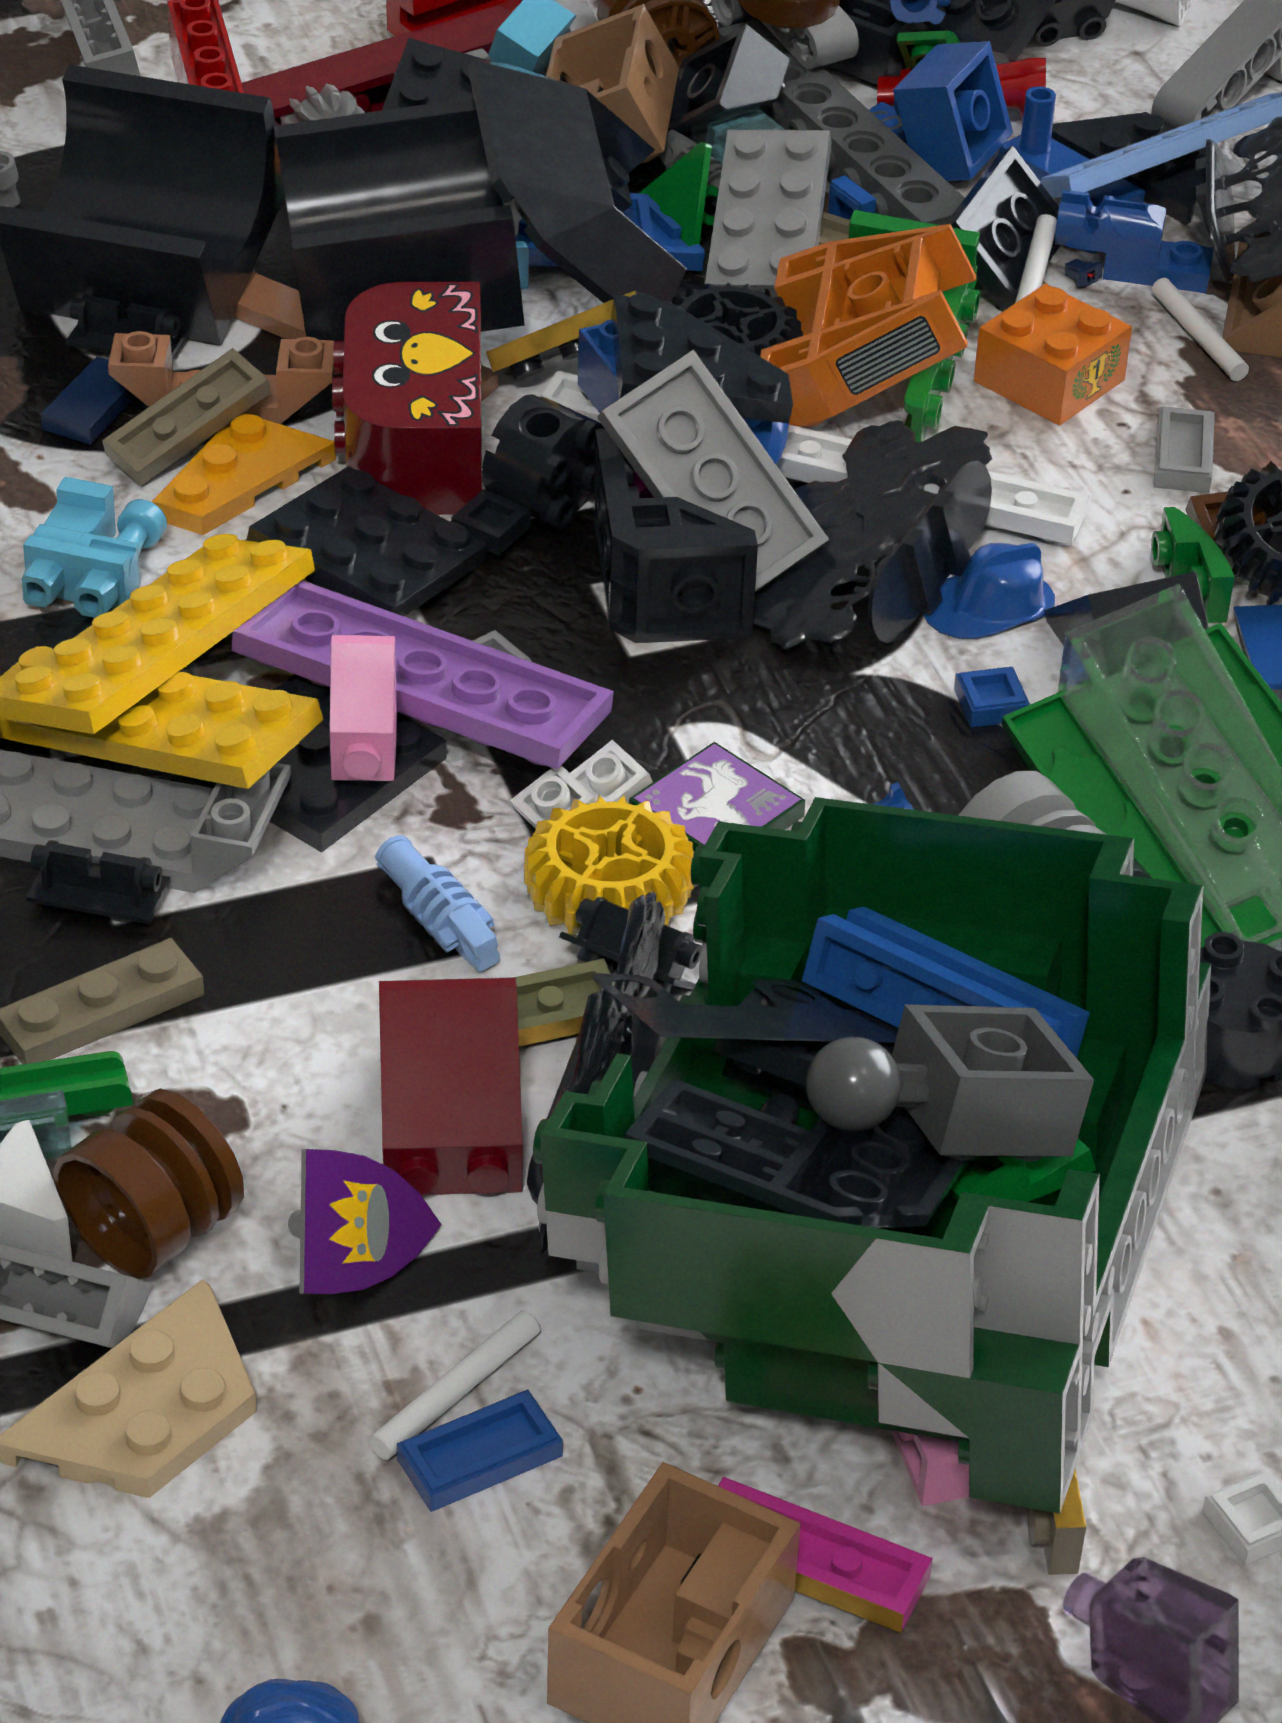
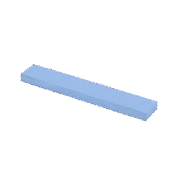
M1282 92L1264 95L1042 177L1040 182L1052 198L1062 197L1063 190L1087 192L1206 147V139H1211L1218 143L1271 123L1274 118L1282 117Z

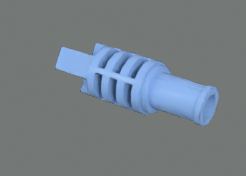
M396 835L386 840L379 847L375 855V860L378 862L376 864L402 890V903L405 909L414 916L415 920L424 927L426 932L434 938L442 949L446 952L455 949L478 972H482L500 961V954L497 951L498 943L496 935L490 929L494 926V922L485 908L474 899L468 890L464 889L463 885L458 879L454 878L447 868L441 865L429 864L412 846L411 841L407 837Z

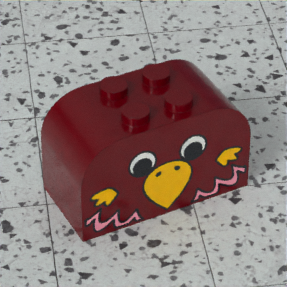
M393 282L367 289L354 298L346 310L344 341H334L333 344L334 375H343V377H332L333 411H336V418H344V421L334 422L335 455H346V467L350 466L369 473L375 481L401 495L416 499L422 507L437 515H454L482 491L480 282Z

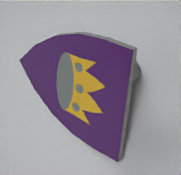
M302 1149L301 1210L294 1211L288 1220L289 1231L293 1236L300 1238L299 1293L336 1294L364 1290L393 1277L422 1252L442 1225L421 1194L398 1173L364 1155L338 1150Z

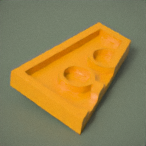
M243 413L220 429L152 500V503L163 511L167 524L204 535L254 507V497L274 485L284 490L298 482V472L314 463L322 468L335 461L334 441L271 422L256 415Z

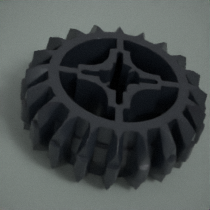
M727 282L724 287H714L707 283L704 290L687 289L685 297H673L671 301L674 305L758 356L761 355L762 349L803 336L801 321L797 319V309L786 306L780 296L771 297L769 289L755 291L750 288L749 284L743 287H732Z
M1270 461L1266 467L1262 468L1261 473L1251 468L1243 476L1241 482L1236 481L1234 486L1229 488L1224 499L1225 502L1221 503L1216 515L1217 528L1214 532V542L1221 546L1220 550L1228 563L1233 565L1234 580H1248L1250 582L1248 585L1249 595L1259 591V589L1268 593L1269 602L1272 605L1282 597V470ZM1265 512L1267 515L1265 523L1255 526L1253 516Z

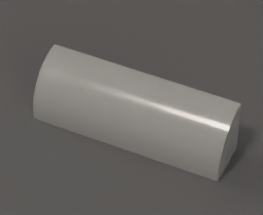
M60 0L85 67L141 76L133 47L114 0Z
M0 1243V1319L110 1348L115 1347L132 1333L142 1314L152 1283Z

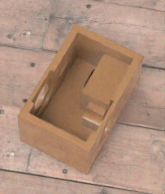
M639 5L556 37L546 76L560 80L561 74L567 83L587 89L651 145L655 151L640 164L647 163L664 152L679 67L645 5Z
M662 1462L548 1628L547 1704L587 1723H716L794 1599L801 1523ZM602 1580L600 1594L594 1610L584 1627L581 1628L584 1606L595 1586Z

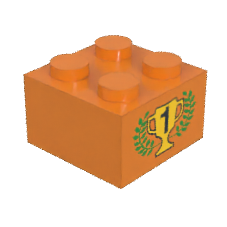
M1045 283L979 327L973 381L1060 426L1125 380L1132 326L1111 316L1105 310L1095 308L1068 295L1064 290Z

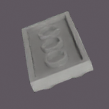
M830 130L727 131L705 285L709 283L714 287H724L729 282L732 287H743L749 284L752 290L769 289L771 297H778L774 285L780 258L819 245L831 152Z
M694 350L602 410L597 416L654 498L679 497L755 530L758 542L755 592L829 540Z

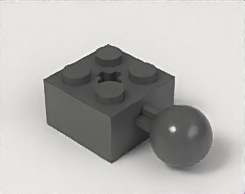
M905 1004L892 1056L878 1043L863 1037H845L832 1041L824 1046L813 1058L807 1072L806 1091L815 1113L825 1123L839 1130L859 1132L871 1129L888 1118L895 1107H905L939 1155L963 1161L972 1160L976 1156H1011L1023 1161H1037L1042 1156H1073L1094 1079L1035 1008Z

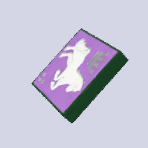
M715 741L629 798V804L636 806L644 801H649L653 813L670 811L673 824L685 826L688 841L693 842V851H695L697 846H705L718 821L785 830L795 821L804 817L805 799Z

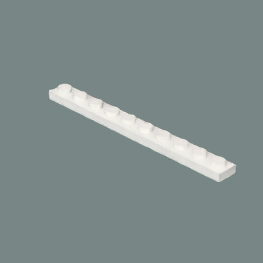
M557 370L541 396L600 422L597 418L600 413L578 386V375ZM789 425L787 443L776 466L785 478L808 483L815 480L820 482L841 481L848 478L846 462L842 455L847 450L852 439ZM988 471L991 477L992 496L985 526L1036 536L1048 542L1073 544L1087 513L1089 494ZM931 483L924 486L925 491L937 494L940 488L936 484Z

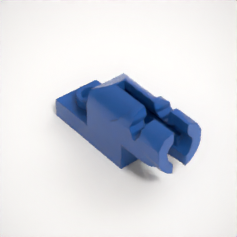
M1063 190L1057 217L1055 245L1071 247L1090 254L1106 253L1103 279L1153 286L1158 279L1167 278L1178 290L1207 294L1214 248L1200 246L1192 241H1162L1167 208L1155 204L1118 200L1113 196H1103L1102 203L1098 207H1094L1089 193Z

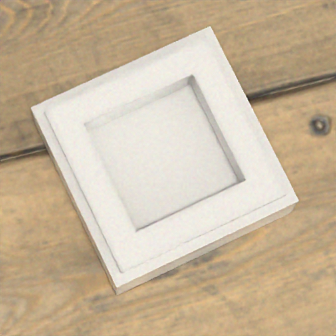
M1268 1470L1205 1496L1202 1509L1203 1514L1243 1566L1282 1550V1487Z

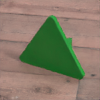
M700 142L639 193L648 194L660 206V211L663 214L670 216L682 227L680 239L688 246L700 244L702 225H714L715 216L707 215L704 211L706 197H718L719 188L707 185L712 147L709 143Z

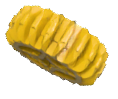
M599 794L595 802L590 804L574 799L569 811L553 808L549 820L537 821L536 830L533 836L528 838V846L524 851V884L527 885V893L530 894V898L533 901L534 910L544 912L547 915L549 925L565 923L570 934L576 935L582 926L581 923L576 921V912L583 899L588 898L594 901L600 896L609 902L629 909L632 901L643 894L645 896L648 892L652 893L653 891L656 894V903L660 901L664 908V924L668 926L672 916L683 914L684 906L688 902V898H691V890L694 889L691 883V863L694 854L693 842L688 841L684 825L673 824L670 811L653 813L649 801H644L636 806L628 804L625 795H623L618 802H606Z

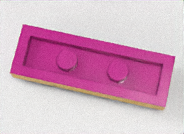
M722 1478L718 1485L719 1487L801 1523L795 1581L796 1592L902 1633L930 1578L933 1558L729 1478Z

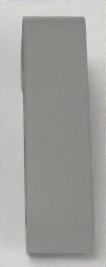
M711 0L714 14L724 26L734 25L755 18L747 13L738 0ZM838 6L835 15L827 21L807 28H783L762 22L806 69H815L852 58L857 54L859 48V38L855 24L840 6Z
M1244 0L1161 87L1154 99L1151 114L1159 116L1165 123L1178 128L1232 108L1263 74L1282 81V0Z

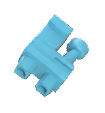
M64 477L56 489L57 504L45 523L39 524L33 536L30 535L23 544L25 571L21 578L23 600L26 604L44 608L53 603L55 598L74 602V608L81 615L96 618L106 613L109 609L114 610L130 598L131 592L139 588L140 551L142 548L154 546L160 540L167 528V519L163 511L150 501L143 499L130 501L118 517L117 527L119 535L113 538L116 534L113 486Z

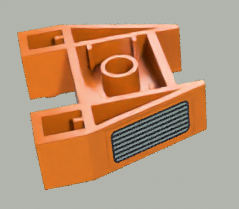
M951 224L830 241L780 258L774 289L778 297H782L786 306L797 309V319L801 321L803 336L762 349L760 357L789 375L793 400L789 425L803 426L805 428L817 426L827 418L833 417L967 348L968 342L943 291L976 281V274Z

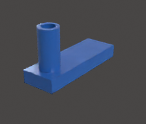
M1041 86L1032 87L1026 91L1021 135L1005 142L999 149L1000 154L1014 146L1039 181L1042 180V177L1089 160L1051 138L1056 93L1050 88ZM1123 178L1086 192L1090 194V200L1094 207H1098L1102 203L1103 196H1113L1118 200L1144 203L1145 197L1143 189Z

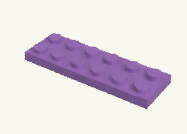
M300 581L235 629L232 634L233 652L255 659L261 665L277 667L307 678L316 685L329 687L331 685L332 635L395 636L397 712L414 717L423 724L439 726L469 737L478 744L493 746L524 757L533 764L548 766L554 769H558L608 716L612 709L614 691L305 581Z

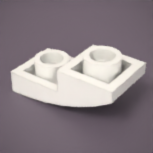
M611 740L571 773L563 766H560L558 769L551 768L510 801L513 807L536 828L537 821L550 819L553 808L569 811L574 799L590 804L595 802L599 794L606 802H618L625 795L629 804L630 797L653 782L650 774L617 743Z

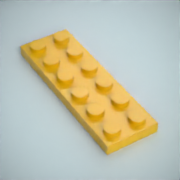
M219 534L206 539L203 542V547L186 559L169 565L167 572L149 585L135 589L130 594V598L114 610L94 618L90 627L73 639L57 644L54 647V652L36 665L19 671L14 676L15 680L0 689V718L95 734L314 572L315 567L311 549L285 546V543L280 540L262 542L240 540L234 534Z
M36 646L24 652L20 656L19 661L0 676V689L15 680L14 676L19 671L36 665L53 653L54 649L47 646ZM177 672L95 734L0 718V738L249 789L321 723L323 716L318 699L289 694L283 690H268L241 685L235 681H220L193 676L186 672Z

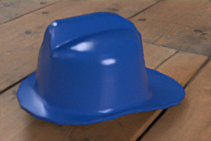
M989 543L979 547L970 557L961 576L947 578L940 587L943 600L932 615L922 613L927 624L939 633L951 637L977 639L1044 617V610L1055 605V594L1049 584L1043 580L1044 570L1041 564L1040 548L1035 543L1023 545Z

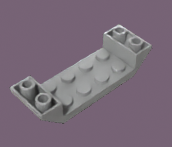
M0 750V857L30 862L31 854L36 844L46 845L49 840H55L59 844L91 849L92 863L99 864V859L103 852L135 858H150L152 865L162 868V876L170 877V883L167 888L195 893L253 857L290 779L291 765L276 763L249 789L216 783L214 788H207L199 785Z

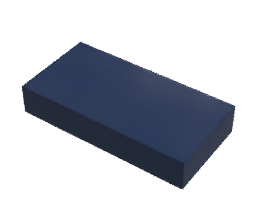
M97 356L41 413L42 430L86 444H92L136 396L109 375V359Z

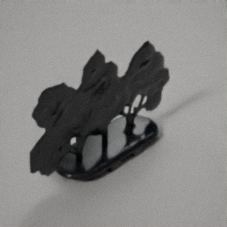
M1276 117L1267 128L1244 136L1235 143L1233 153L1238 157L1250 159L1239 172L1228 175L1218 144L1211 139H1206V157L1196 160V172L1200 181V185L1196 186V198L1218 264L1227 282L1232 281L1235 274L1238 276H1249V281L1251 282L1282 275V117ZM1268 151V152H1266L1265 154H1263L1262 156H1260V157H1258V158L1255 159V155H1256V154H1258V153H1260V152ZM1271 155L1278 156L1277 160L1266 168L1251 172L1258 169L1259 166L1256 164ZM1265 172H1268L1270 174L1266 178L1256 177L1257 175L1263 174ZM1249 180L1256 181L1262 185V191L1257 197L1247 202L1234 204L1231 186ZM1249 211V215L1254 217L1256 222L1235 233L1234 214ZM1263 233H1270V235L1264 236L1262 238L1254 237V235L1258 236ZM1243 242L1248 244L1246 252L1235 261V243Z
M900 420L890 421L881 426L870 425L858 431L842 455L846 462L848 478L838 482H820L815 480L794 489L829 540L755 592L753 625L771 629V642L780 644L782 649L788 650L804 640H821L831 643L845 638L855 628L857 615L853 611V604L866 596H869V626L875 637L885 643L897 641L904 635L921 612L932 615L943 600L940 587L950 574L961 576L970 559L969 549L983 530L990 511L992 496L991 477L985 465L993 458L990 454V447L984 443L988 433L977 429L953 426L922 442H916L913 430L906 427L903 421ZM931 483L936 484L940 488L938 493L934 494L925 491L924 486ZM922 509H925V510L923 511V513H922V514L919 516V518L917 519V514H918ZM898 544L877 573L874 566L876 557L886 547ZM864 566L869 570V575L858 576L857 568ZM850 581L867 582L866 587L856 586L853 590L855 593L831 595V590L839 584ZM848 602L842 609L834 610L830 608L832 603Z
M654 891L652 893L648 892L645 896L643 894L630 903L616 974L640 975L652 980L656 976L659 941L665 915L661 902L658 901L656 903ZM616 980L614 984L617 990L639 998L645 996L650 987L629 980ZM604 988L600 992L597 991L588 996L580 1033L546 1119L550 1118L565 1091L588 1095L592 1083L595 1080L602 1081L617 1053L631 1055L633 1098L639 1074L642 1071L648 1072L655 1060L656 1047L660 1036ZM532 1155L526 1183L532 1200L538 1205V1198L543 1185L542 1164L535 1163ZM539 1222V1246L542 1255L548 1248L547 1224Z

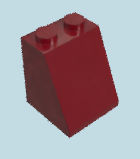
M516 977L379 981L383 1165L398 1173L421 1196L522 1192L523 1139Z

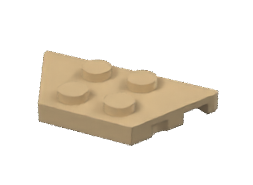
M203 1279L1 1433L0 1462L17 1467L21 1458L24 1457L58 1465L61 1478L86 1484L103 1482L111 1485L116 1491L150 1498L257 1412L255 1390L210 1284Z

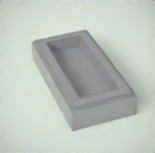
M1159 407L1154 471L1155 488L1210 493L1215 412Z

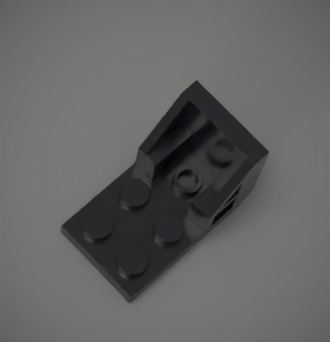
M595 429L593 525L609 629L634 643L752 638L758 542L755 530L679 497L639 498L638 486H633V467L606 429Z

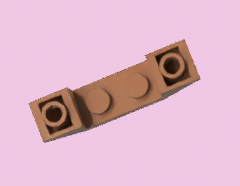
M143 331L131 332L129 334H114L108 363L109 375L149 407L201 371L173 372L170 335H153ZM313 337L281 339L276 375H264L269 380L271 394L244 413L256 415L278 424L284 422L332 383L334 374V341L318 340Z

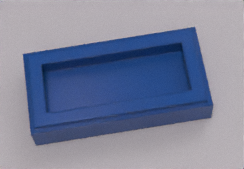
M528 1389L397 1443V1461L430 1512L563 1457V1439Z

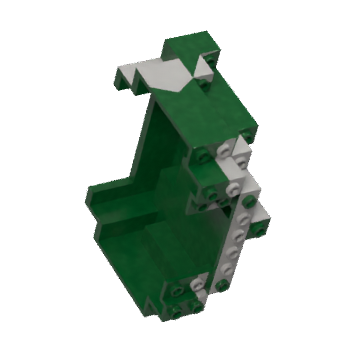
M819 797L814 798L803 821H795L793 823L791 831L718 821L705 846L696 847L691 863V883L693 886L700 887L693 923V938L695 942L702 943V953L699 963V979L690 996L683 995L680 1002L682 1004L739 1006L755 988L753 981L756 979L792 980L805 983L802 981L818 918L834 914L846 920L849 910L863 906L1090 1012L1077 1060L1091 1075L1094 1082L1078 1139L1091 1150L1096 1170L1090 1173L1068 1169L1061 1189L1028 1202L961 1192L957 1202L947 1193L926 1226L878 1229L649 1191L647 1142L625 1139L624 1135L673 1079L755 1110H759L761 1105L773 1096L767 1092L722 1076L727 1057L713 1052L717 1038L659 1037L655 1060L648 1072L642 1071L639 1074L634 1089V1098L631 1055L617 1053L602 1081L595 1080L590 1087L588 1095L565 1091L550 1118L542 1119L539 1122L533 1141L534 1161L537 1164H542L543 1185L538 1198L537 1216L540 1223L547 1224L549 1256L576 1260L577 1269L599 1273L600 1282L609 1284L611 1317L637 1321L638 1329L716 1342L715 1366L717 1369H722L725 1372L726 1401L959 1442L958 1461L961 1464L969 1465V1497L1060 1514L1093 1416L1094 1365L1109 1368L1206 1076L1211 964L1200 962L1203 885L1133 876L1134 838ZM784 986L786 988L813 997L812 995L803 990L794 987ZM813 987L837 1007L845 1010H860ZM796 1104L800 1113L798 1115L799 1119L796 1120V1125L811 1131L820 1117L814 1110Z

